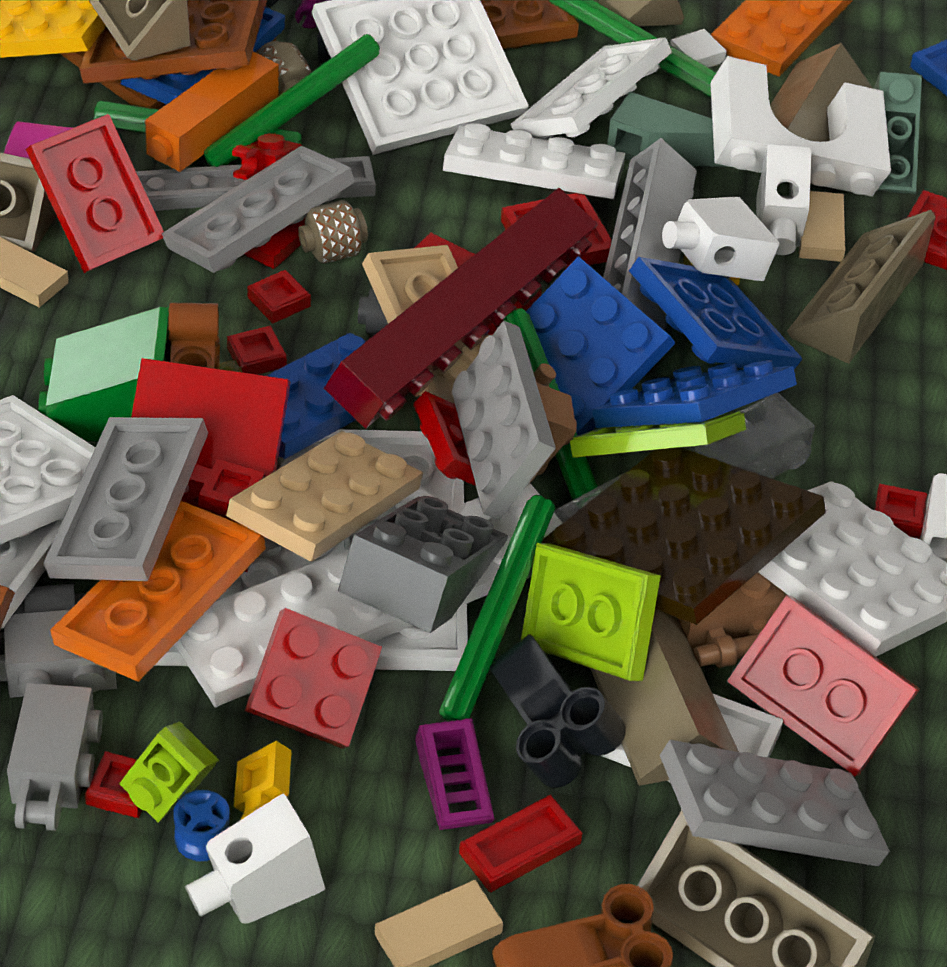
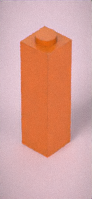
M253 51L249 65L235 70L219 68L212 71L145 120L147 155L178 172L183 171L204 155V151L208 146L279 96V64Z

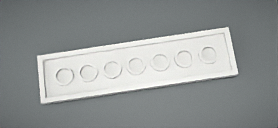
M530 482L500 520L483 514L479 498L449 509L463 516L484 518L493 524V529L508 535L504 546L461 605L488 595L526 502L533 495H540ZM555 513L552 516L544 538L562 524ZM349 548L216 601L174 645L214 707H218L251 693L277 617L284 608L369 642H375L413 625L338 592ZM532 565V567H531V569H530V572H529L527 578H530L531 575H532L533 565Z

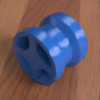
M195 790L185 794L178 800L174 807L175 844L178 851L186 858L194 861L210 860L205 846L209 840L229 828V806L226 800L218 793L209 790ZM207 826L212 827L211 829L206 831H197L200 829H206Z

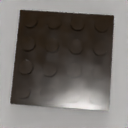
M680 447L657 449L559 525L542 540V543H550L660 575L655 609L697 625L826 513L825 502L822 495Z

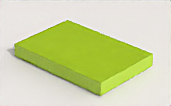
M734 411L697 423L603 427L573 437V440H570L572 458L708 445L746 430L744 413Z
M537 543L521 640L531 634L545 653L628 681H643L661 576L550 543Z

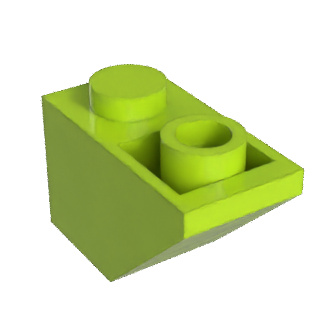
M181 722L165 726L155 736L119 784L129 793L131 800L137 807L147 811L159 823L174 809L180 798L192 792L202 782L219 759Z

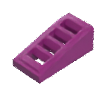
M472 718L420 725L415 741L439 830L493 823L494 814ZM459 748L461 753L438 757L437 750ZM464 765L466 772L442 775L440 768ZM469 783L471 790L446 793L444 786ZM475 801L477 810L450 813L448 804Z

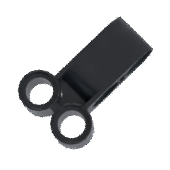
M531 634L492 662L490 670L527 723V726L520 732L517 738L516 750L518 756L544 785L551 788L564 787L578 776L582 767L581 756L584 753L588 752L596 756L606 755L614 751L621 744L625 736L624 722L602 693L591 687L572 691L548 655Z

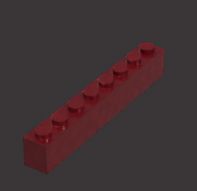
M557 188L342 360L324 389L365 429L379 417H382L385 421L390 420L406 403L407 400L404 396L410 392L413 396L417 397L435 378L433 372L439 369L442 373L448 371L462 356L463 352L460 349L464 346L470 350L474 349L490 332L488 326L491 323L498 328L504 318L517 308L514 305L516 302H520L523 306L526 305L542 288L540 282L544 280L548 285L551 284L567 267L565 261L569 259L573 262L578 256L581 258L591 247L592 243L587 239L598 224L562 189Z

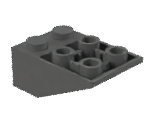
M418 496L354 534L338 592L432 633L453 617L504 546L508 535L493 529V524L484 518L463 516L449 510L447 503L438 498Z

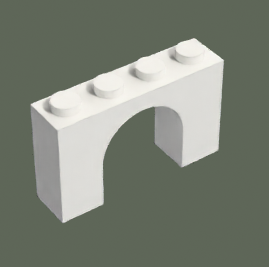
M727 56L711 81L714 161L716 164L762 173L767 144L811 147V184L868 196L874 195L891 172L883 91L844 83L827 107L830 141L815 142L791 133L775 117L769 103L767 65Z

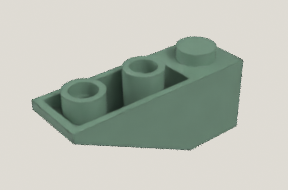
M880 72L873 89L881 90L884 93L891 172L877 191L906 194L916 193L922 75Z
M629 92L610 119L607 145L614 147L617 152H624L625 159L627 160L632 159L662 138L692 166L730 167L716 164L714 161L712 118Z

